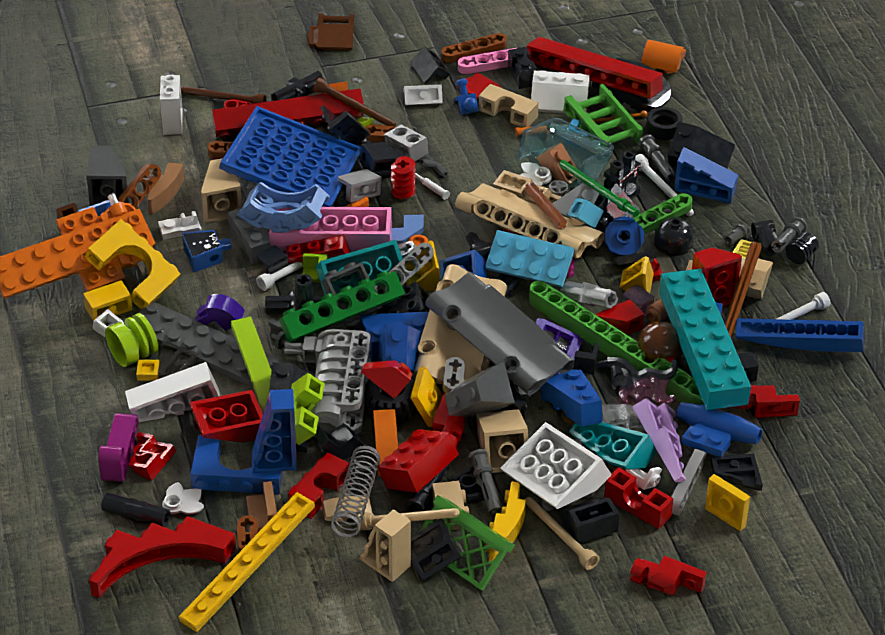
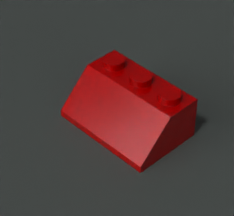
M712 247L693 254L692 270H702L715 302L722 303V307L731 303L740 276L742 256Z

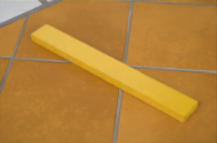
M296 492L178 617L179 621L195 632H198L314 509V502Z

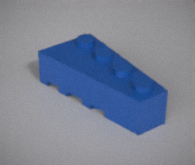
M293 389L270 390L251 453L252 473L297 470Z

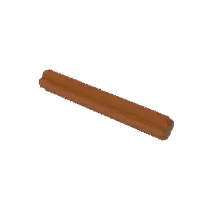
M526 183L525 191L558 229L566 228L567 220L535 183Z

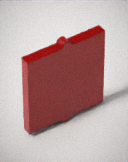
M480 73L466 78L468 82L466 84L468 94L476 93L477 101H479V95L490 84L501 88L499 84Z

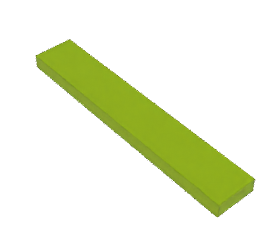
M252 317L231 321V327L262 412L264 413L269 396L271 368Z

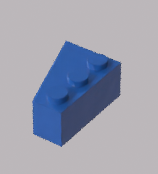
M683 147L677 161L674 191L731 204L737 189L738 174Z
M570 370L566 373L556 374L541 386V400L544 402L550 401L553 403V408L556 410L562 409L565 411V416L580 426L602 423V400L581 370Z

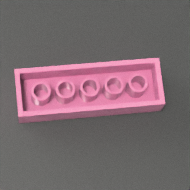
M322 207L320 210L322 214L321 219L307 228L289 230V232H272V229H269L270 248L275 245L281 251H286L287 246L344 235L351 252L391 241L392 210L391 207ZM291 208L277 209V211L293 210Z

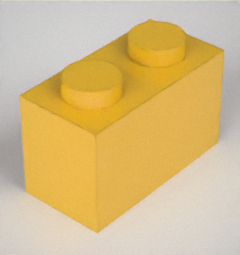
M122 280L83 293L85 309L93 322L107 309L116 316L133 310L131 294Z

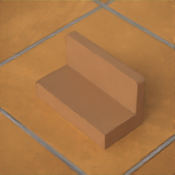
M272 481L263 482L264 494L246 497L248 515L253 516L257 520L259 531L277 513Z

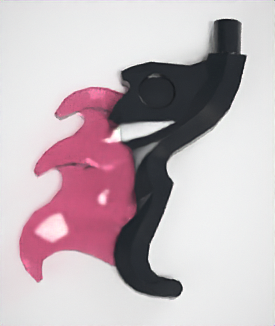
M607 357V360L597 361L598 369L609 368L611 370V384L615 390L619 389V397L625 404H629L627 399L630 396L637 403L645 398H650L660 405L663 403L669 404L675 399L674 395L667 396L666 394L667 385L678 370V362L675 359L671 361V367L663 371L651 368L637 371L627 360L618 357Z

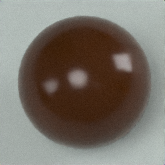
M652 323L645 327L639 335L638 347L641 353L644 352L646 363H653L657 358L665 359L674 356L678 362L683 355L677 331L670 323Z

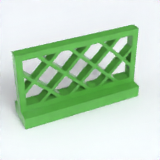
M437 495L433 501L436 504L433 510L457 508L460 512L458 517L445 518V522L451 535V527L461 526L463 536L453 539L455 542L464 540L465 552H461V555L466 556L468 567L460 569L456 560L447 567L480 590H484L507 551L511 553L515 544L447 498ZM435 519L426 520L420 531L434 523ZM478 537L480 548L470 550L468 538ZM494 548L499 553L493 561L487 562L485 550ZM481 552L483 563L473 566L471 554ZM483 567L485 575L481 582L475 580L474 570Z

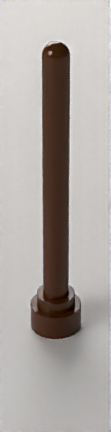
M319 77L313 91L319 94L320 92L323 94L327 93L384 125L396 127V123L393 120L329 87V84L323 78Z
M186 86L181 87V93L224 100L235 99L251 102L252 104L267 102L266 94L261 93L249 96Z

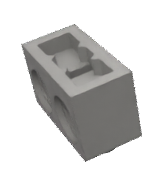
M399 125L384 134L385 143L389 144L403 156L410 157L416 161L428 154L427 137L403 125Z

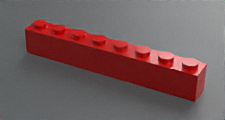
M542 37L536 38L527 45L530 60L540 66L564 73L589 75L590 81L649 99L663 90V73Z
M361 88L339 91L364 105ZM325 93L212 110V122L215 138L225 139L240 133L256 106L304 125L311 123L320 125L325 122L320 108L323 105L337 117L344 111H347L355 119H358L364 113Z

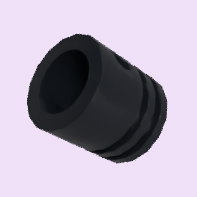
M802 232L786 246V255L793 263L803 264L818 250L819 243L811 233Z

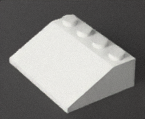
M546 422L500 468L504 473L556 509L596 491L612 475L600 457Z

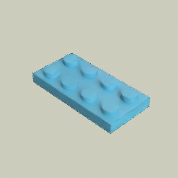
M497 230L485 268L490 271L532 281H542L548 285L563 288L574 254V248Z

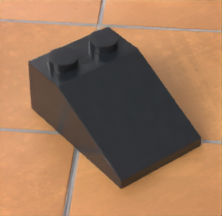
M679 122L668 152V162L671 166L677 167L678 158L683 147L728 169L735 144L698 126Z

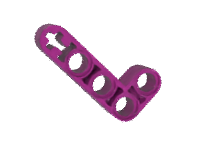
M115 414L107 445H101L99 449L98 462L101 480L125 481L138 431V415Z

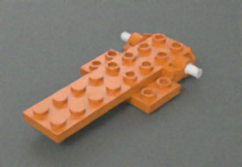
M110 194L107 198L111 206L101 216H98L95 208L91 207L56 219V225L61 236L0 256V293L3 299L75 274H79L86 292L125 280V275L122 271L125 268L139 266L142 275L148 274L143 261L131 254L117 255L100 271L84 257L88 248L120 219L130 224L133 230L140 237H144L154 249L156 243L140 208L136 209L130 203L118 202L116 195Z

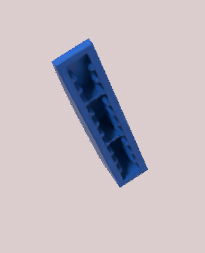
M737 318L736 338L799 350L863 352L864 324L863 321Z

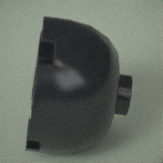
M668 218L657 226L654 234V245L658 251L661 252L662 249L667 252V255L680 256L688 253L689 248L693 247V229L685 220Z

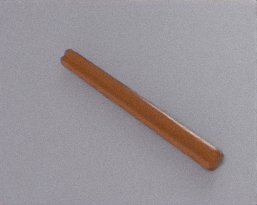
M752 242L750 244L724 321L730 338L732 337L761 251L760 243Z

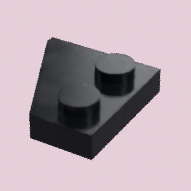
M754 454L711 457L710 463L713 474L728 483L762 491L763 483Z

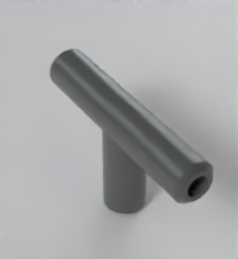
M428 154L420 159L419 164L421 166L433 168L442 177L448 175V171Z

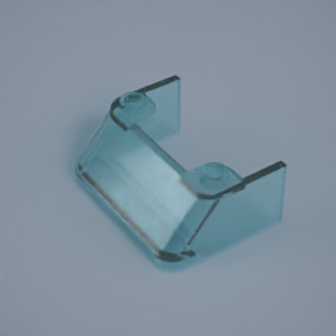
M551 118L523 130L517 158L522 159L528 155H533L536 158L548 148L562 143L577 169L596 181L611 158L614 146L562 119ZM578 179L576 187L584 182Z

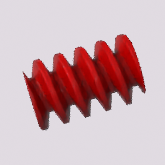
M407 156L398 157L391 165V194L395 198L407 199L415 195V161Z

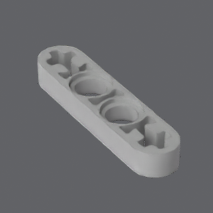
M428 243L419 244L389 273L396 271V274L400 277V283L403 285L433 257L434 250L432 246ZM426 249L428 251L426 253L427 256L424 255L417 260L416 257L421 253V250ZM406 261L414 263L415 268L413 271L405 269L404 263ZM380 286L374 287L376 293L378 289H382Z
M694 450L683 472L686 480L678 482L672 498H674L672 514L677 516L681 514L706 459L705 451Z

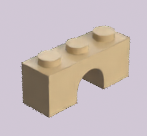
M490 84L479 95L478 107L479 111L495 116L500 111H510V123L520 127H529L538 118L539 102Z

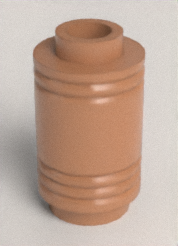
M662 299L647 307L646 316L649 321L662 322L669 318Z

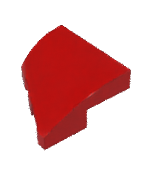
M138 432L136 435L138 443L137 446L133 447L134 455L130 459L129 466L141 477L152 481L175 454L176 449L172 444L157 442L154 435Z

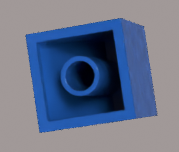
M386 324L379 330L378 362L396 360L398 363L406 364L410 368V372L413 373L419 356L418 345L421 339V331L409 325Z

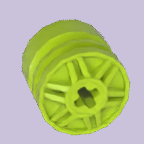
M141 313L133 315L132 318H126L124 324L118 322L105 329V338L111 354L122 367H127L137 362L139 356L146 358L158 352V341L149 321Z

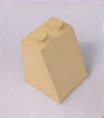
M223 158L210 161L203 183L201 196L204 224L228 219V212L242 208L241 186L237 176L219 169Z
M519 409L476 414L480 448L487 451L488 456L486 458L488 464L492 466V473L503 472L500 468L528 440V428Z

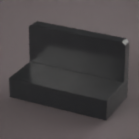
M425 46L411 60L412 66L426 84L435 74L444 79L450 75L438 55Z

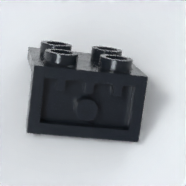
M324 105L320 107L323 112L322 117L328 123V130L333 135L337 134L339 139L358 145L370 135L369 130L347 111H344L337 117Z
M416 281L403 288L405 294L400 299L383 305L385 314L430 311L425 305L429 295Z

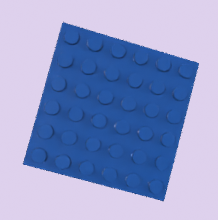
M256 106L222 159L219 169L239 176L246 181L256 184L262 182L274 190L287 193L301 192L317 184L330 196L329 200L323 203L322 207H332L344 186L343 183L337 181L338 176L351 173L360 156L361 147Z

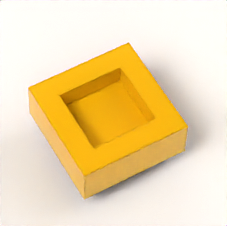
M138 360L137 381L157 380L159 378L160 361Z

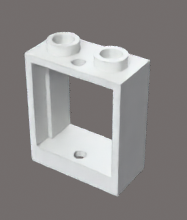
M180 75L161 76L160 106L163 135L182 134L183 107Z

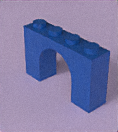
M198 435L191 469L192 489L264 493L263 482L272 481L274 494H280L284 471L252 473V467L244 470L228 469L219 463L221 440L203 438V436Z

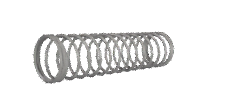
M359 446L353 451L348 472L339 495L331 527L336 534L342 537L357 535L363 515L365 514L366 505L381 458L377 450L370 446ZM360 452H369L377 458V462L369 456L361 455L355 457V455ZM366 457L371 459L375 465L366 461H356V459ZM360 462H362V463H367V464H369L370 466H363V465H361V464H359V463H360ZM356 468L366 469L370 473L360 472ZM360 473L366 475L369 479L360 478L355 474ZM353 479L363 480L367 484L357 483ZM352 485L363 486L365 490L356 489ZM350 490L360 491L364 495H356L352 493ZM348 496H357L360 499H362V501L353 500ZM346 501L356 502V503H358L360 506L350 505V504L347 503ZM345 507H353L359 512L349 511ZM345 516L346 518L353 519L356 523L345 522L340 517ZM336 518L349 525L357 524V527L354 529L344 528L337 522ZM334 521L342 529L356 530V532L352 534L341 533L335 527Z

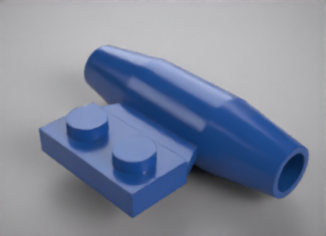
M681 402L676 412V418L691 425L682 436L681 444L718 457L724 455L730 446V441L757 445L762 437L763 429L740 416L719 409L706 410L705 405Z

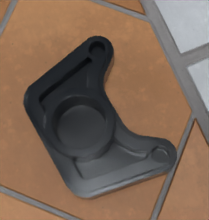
M470 467L453 478V481H459L461 490H465L467 504L485 501L482 489L473 474L474 467Z

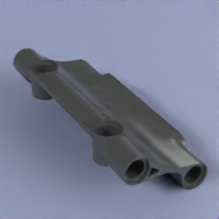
M472 272L466 273L451 286L433 292L426 300L425 305L439 316L449 329L460 333L495 365L504 362L509 381H513L528 396L534 394L556 373H566L574 365V360L559 348L557 342L493 286L484 284ZM457 315V318L450 319L452 316ZM516 366L514 370L508 371L510 367Z

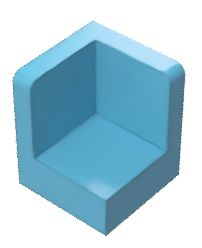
M576 198L568 216L581 220L595 228L604 211L588 200Z

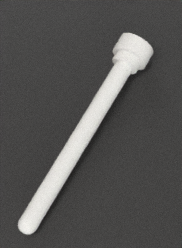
M643 154L636 155L635 160L641 163L639 171L644 172L670 199L677 196L649 167L648 159ZM691 209L689 212L685 214L687 216H692L694 214L693 209Z
M294 262L273 274L264 273L256 278L257 285L260 289L266 291L273 287L275 281L302 268L303 264Z
M821 292L814 296L812 302L777 319L793 320L814 309L823 310L830 306V299L825 292Z

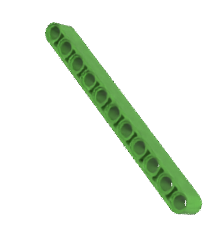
M535 281L530 284L529 303L532 307L567 330L580 335V338H583L584 341L592 346L595 343H599V350L609 357L623 358L637 371H642L644 368L663 371L671 367L672 363L664 358H657L653 363H646L644 352L641 353L636 340L545 282ZM678 368L676 375L670 380L661 381L657 378L646 380L680 403L687 402L704 405L694 378Z

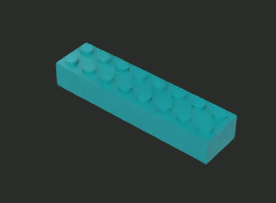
M694 269L661 273L659 294L671 324L677 331L680 346L706 410L748 405L751 391L750 382L702 270Z

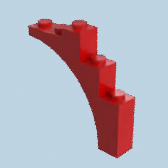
M189 516L184 519L182 524H178L175 531L151 523L148 529L142 532L140 538L116 530L112 537H109L105 542L104 548L107 556L102 559L99 568L89 578L91 595L100 598L112 584L124 575L156 561L172 558H200L226 564L236 549L235 533Z

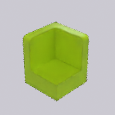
M303 254V274L310 275L312 282H320L316 265L320 261L326 260L327 254Z

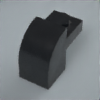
M342 423L331 434L320 426L317 427L315 434L317 437L316 443L324 456L330 453L344 460L351 457L357 447L364 446L355 431L345 423Z

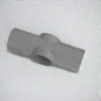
M566 281L563 288L560 289L562 294L573 301L591 307L597 305L611 309L617 304L618 300L615 291L587 282L581 284Z

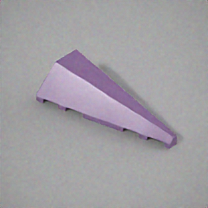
M647 398L643 399L632 408L647 434H649L674 481L683 482L686 480V477L682 473L684 464L679 462L682 450L680 436L676 432L678 423L676 421L673 422L676 412L666 403L657 407Z

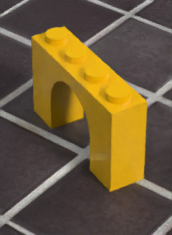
M122 219L92 244L84 256L99 271L120 254H131L141 259L147 268L148 277L131 294V300L140 309L156 302L177 282L181 275L173 264L166 261L159 251L153 249L144 237H140L133 230L132 226L125 223Z

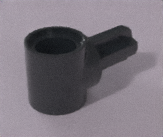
M469 232V235L466 236V241L471 247L470 251L475 249L487 262L492 244L480 240L475 233Z

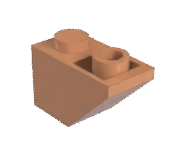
M562 143L548 148L536 157L542 167L550 170L554 179L564 181L568 185L577 179L559 166V162L565 160L577 168Z

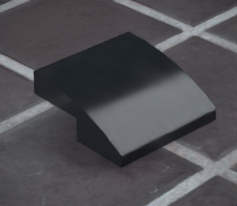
M443 519L437 520L411 537L412 563L422 581L462 557Z

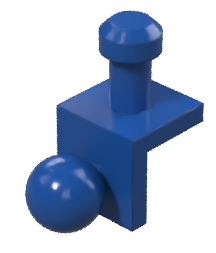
M465 78L457 80L456 84L459 86L461 96L455 97L454 102H458L460 114L479 112L476 93L468 94L466 87L468 82Z

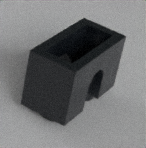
M519 47L508 50V69L518 89L532 87L534 71H537L534 62L530 60L527 48Z

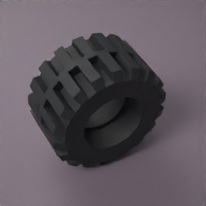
M411 377L409 383L395 399L369 379V382H366L365 409L369 417L373 419V410L395 409L396 424L400 423L402 425L405 424V421L412 420V416L417 414V408L410 398L415 379Z

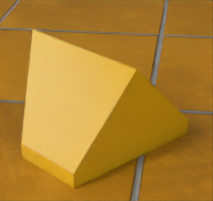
M648 257L641 258L623 270L619 287L646 307H648L654 275Z

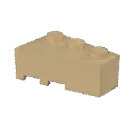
M393 509L375 524L368 538L369 542L364 547V553L359 557L361 561L391 582L411 567V521L405 515H401Z

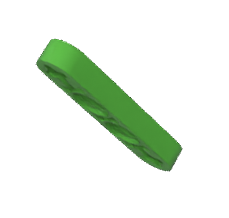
M679 194L639 214L637 217H633V219L641 225L644 234L656 229L663 220L677 218L692 209V197L688 194ZM665 209L672 210V212L669 214H666L662 211ZM649 217H653L656 220L653 222H649L646 219Z

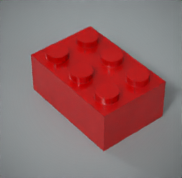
M418 429L412 433L408 440L401 443L398 449L391 455L385 457L384 461L377 468L387 489L418 493L459 454L450 433Z

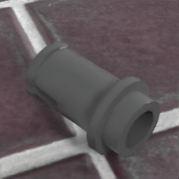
M738 224L733 231L724 235L725 243L732 246L740 239H746L749 234L748 227L744 224Z

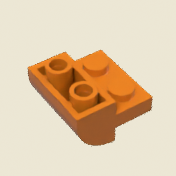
M648 39L641 63L653 70L658 68L662 69L665 73H676L680 68L681 60L685 57L686 49H683L684 47Z

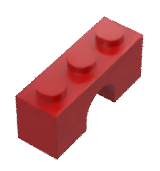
M327 453L316 462L309 472L303 475L302 480L296 486L290 489L288 493L289 500L298 492L313 501L315 507L306 516L312 519L322 508V502L324 501V490L320 488H331L338 491L344 484L349 463Z
M618 467L605 481L604 497L610 498L615 505L660 529L672 516L674 498L656 488L648 496L644 495L636 485L637 477Z

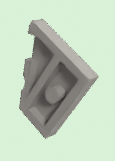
M582 183L552 204L563 216L570 218L568 213L576 198L585 199L594 204L599 193L585 183Z

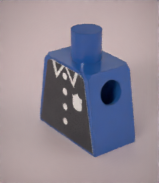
M214 230L182 233L183 249L193 273L222 263V251L232 249L230 238L218 240Z

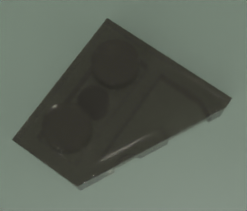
M162 341L158 379L193 367L198 360V353Z

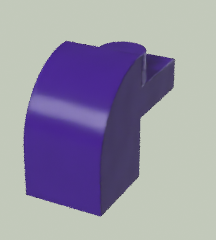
M212 294L208 296L206 304L197 310L195 320L205 325L215 321L221 328L227 331L232 328L231 321L242 319L245 309L236 300L227 295Z

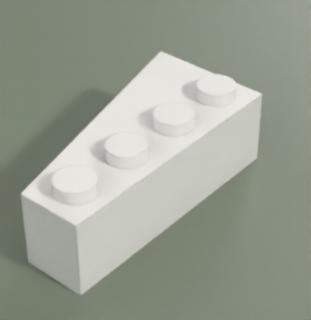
M206 362L125 391L131 414L138 415L139 422L164 418L165 414L182 415L184 411L192 410L190 402L220 396L219 389Z

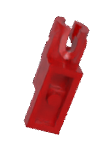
M751 385L748 405L734 406L732 408H753L755 417L797 416L800 399L798 394L777 395L774 385Z
M444 393L432 422V431L450 433L457 449L465 429L464 416H449L444 396L447 393Z
M664 555L659 565L655 562L637 558L632 565L630 571L632 575L629 579L640 585L647 582L646 587L669 595H674L680 585L702 593L705 587L707 572Z

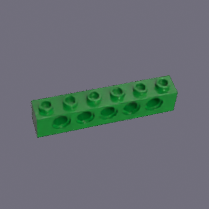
M384 271L376 275L377 278L371 281L369 278L358 282L359 286L354 288L351 286L344 287L339 290V294L334 296L332 293L321 297V301L314 303V301L307 302L302 305L300 310L295 311L293 308L283 313L284 316H282L279 322L288 342L292 343L305 336L400 299L405 292L396 271L391 273ZM380 286L383 294L376 293L374 287ZM357 293H360L364 296V302H360L356 299ZM337 301L344 302L346 309H340L337 306ZM318 309L326 310L327 317L320 316ZM305 316L308 319V325H303L299 321V317Z

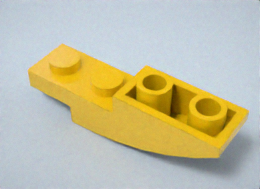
M514 481L511 482L510 490L505 491L504 503H507V507L503 506L501 514L496 513L495 521L490 522L489 525L491 529L512 543L521 530L526 511V500L519 499L520 483ZM494 548L485 550L489 552V561H493L499 553Z

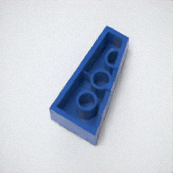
M429 312L360 315V331L369 333L371 338L369 354L371 359H378L379 330L386 324L409 325L421 331L422 336Z

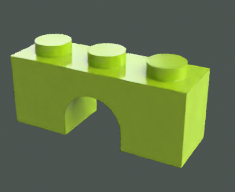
M309 373L298 379L291 386L294 397L295 437L298 445L316 434L319 417L313 414L311 410L322 400L325 385L324 382Z

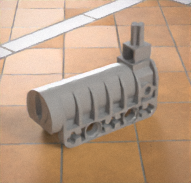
M329 329L321 332L318 338L305 336L304 343L285 342L284 354L303 355V362L316 363L315 377L325 383L322 400L311 410L313 414L319 417L317 427L320 426L331 434L342 423L350 427L351 419L355 420V425L350 428L356 434H359L362 430L365 413L366 382H369V379L361 373V369L365 363L371 362L369 358L371 347L369 333L356 330ZM360 339H363L362 346H359Z

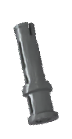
M652 135L643 136L639 140V147L646 152L648 159L653 160L667 182H670V179L674 181L676 179V172L662 155V148L655 143V138Z
M800 217L793 218L784 227L783 233L772 242L771 247L775 245L772 249L775 252H781L798 235L805 232L807 229L805 220Z
M477 449L468 455V459L473 464L474 477L480 482L488 512L491 515H495L502 511V506L491 476L493 469L488 464L486 458L488 456L485 449Z

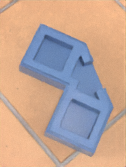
M404 215V228H392L391 241L396 240L397 244L409 241V238L414 235L424 233V215Z

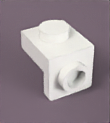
M660 467L651 468L648 474L639 468L626 469L625 471L637 477V487L645 490L653 488L659 483L661 479L659 475L662 469Z

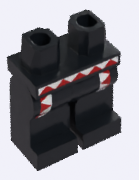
M626 150L622 153L621 159L612 161L610 167L604 171V177L606 178L604 180V187L608 189L617 183L631 200L640 193V187L636 185V177L639 174L641 163L635 160L636 155Z

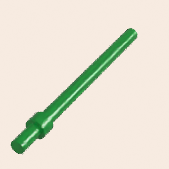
M565 160L559 162L561 168L615 203L621 211L628 212L634 217L639 215L640 211L633 207L627 199L618 197Z

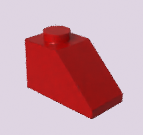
M396 360L365 363L361 369L363 375L394 399L412 377L410 368L402 362L398 363Z

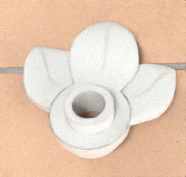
M521 163L524 172L520 174L521 176L532 179L539 186L551 181L552 174L548 168L540 167L536 163Z
M179 482L167 489V496L162 502V507L170 509L171 514L180 512L195 514L204 508V505L199 502L201 499V489L183 490Z

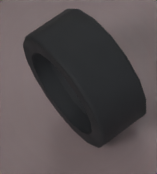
M654 108L647 115V132L656 139H673L677 130L676 125L679 122H683L682 115L673 108ZM667 121L673 125L663 126L655 122Z

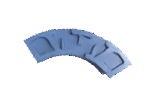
M260 182L249 192L242 209L237 215L257 228L272 229V232L302 230L321 219L322 214L320 210L323 203L329 200L330 196L317 184L301 192L287 193L274 190ZM283 208H291V209H293V210H288V211H277V209H283Z

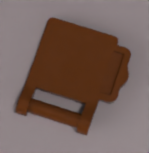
M318 13V26H310V31L307 33L309 47L326 50H352L354 14H349V16L324 15V13ZM327 23H348V24H327Z

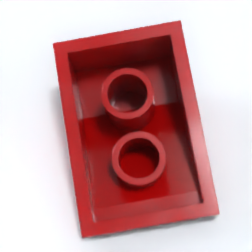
M252 390L190 402V407L203 438L240 443L256 439L263 413Z

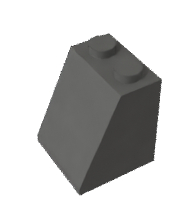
M92 145L86 174L90 206L109 200L107 196L110 194H115L118 199L128 187L126 172L112 146ZM129 197L125 199L124 203H129Z
M504 362L471 376L444 395L449 416L476 417L478 413L496 412L515 403Z

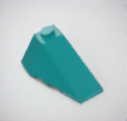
M605 422L587 426H580L575 423L569 431L573 437L607 463L621 468H646L657 453L649 434Z

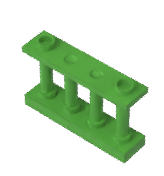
M604 84L600 85L599 96L581 102L576 101L572 95L565 97L564 113L571 121L572 119L580 120L579 130L589 133V142L602 157L609 155V148L612 143L632 137L638 144L642 138V126L633 119ZM601 102L606 107L589 114L584 111V108ZM609 114L615 117L614 120L600 125L595 124L593 121ZM620 125L626 130L609 137L603 133V131Z

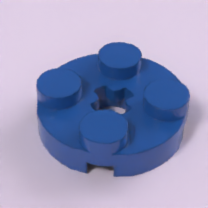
M617 217L605 229V245L608 251L616 256L635 254L644 242V230L631 217ZM622 232H625L630 237L625 242L619 239Z

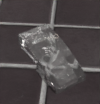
M602 405L603 422L612 425L623 424L627 429L643 426L632 405Z

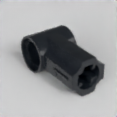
M773 220L752 222L751 233L753 239L759 241L764 253L768 254V256L776 255L777 252L772 249L775 245L771 247L772 242L777 239Z

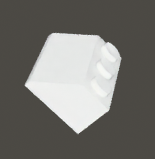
M534 71L531 100L539 102L538 112L565 114L563 111L565 97L572 95L578 102L588 99L589 75Z

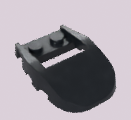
M619 57L616 58V60H620L623 62H627L633 65L653 70L649 66L640 62L623 59ZM664 77L663 90L651 99L606 86L621 105L623 103L630 104L631 109L640 112L643 110L650 112L654 108L663 107L671 99V88ZM592 81V87H600V83Z

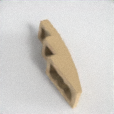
M504 170L493 183L494 187L499 190L504 189L523 200L536 204L525 191L526 183L530 184L533 182L530 178ZM536 185L551 203L561 198V196L552 194L549 188Z

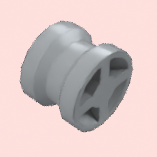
M555 180L549 184V189L552 194L563 197L568 192V184L561 180Z

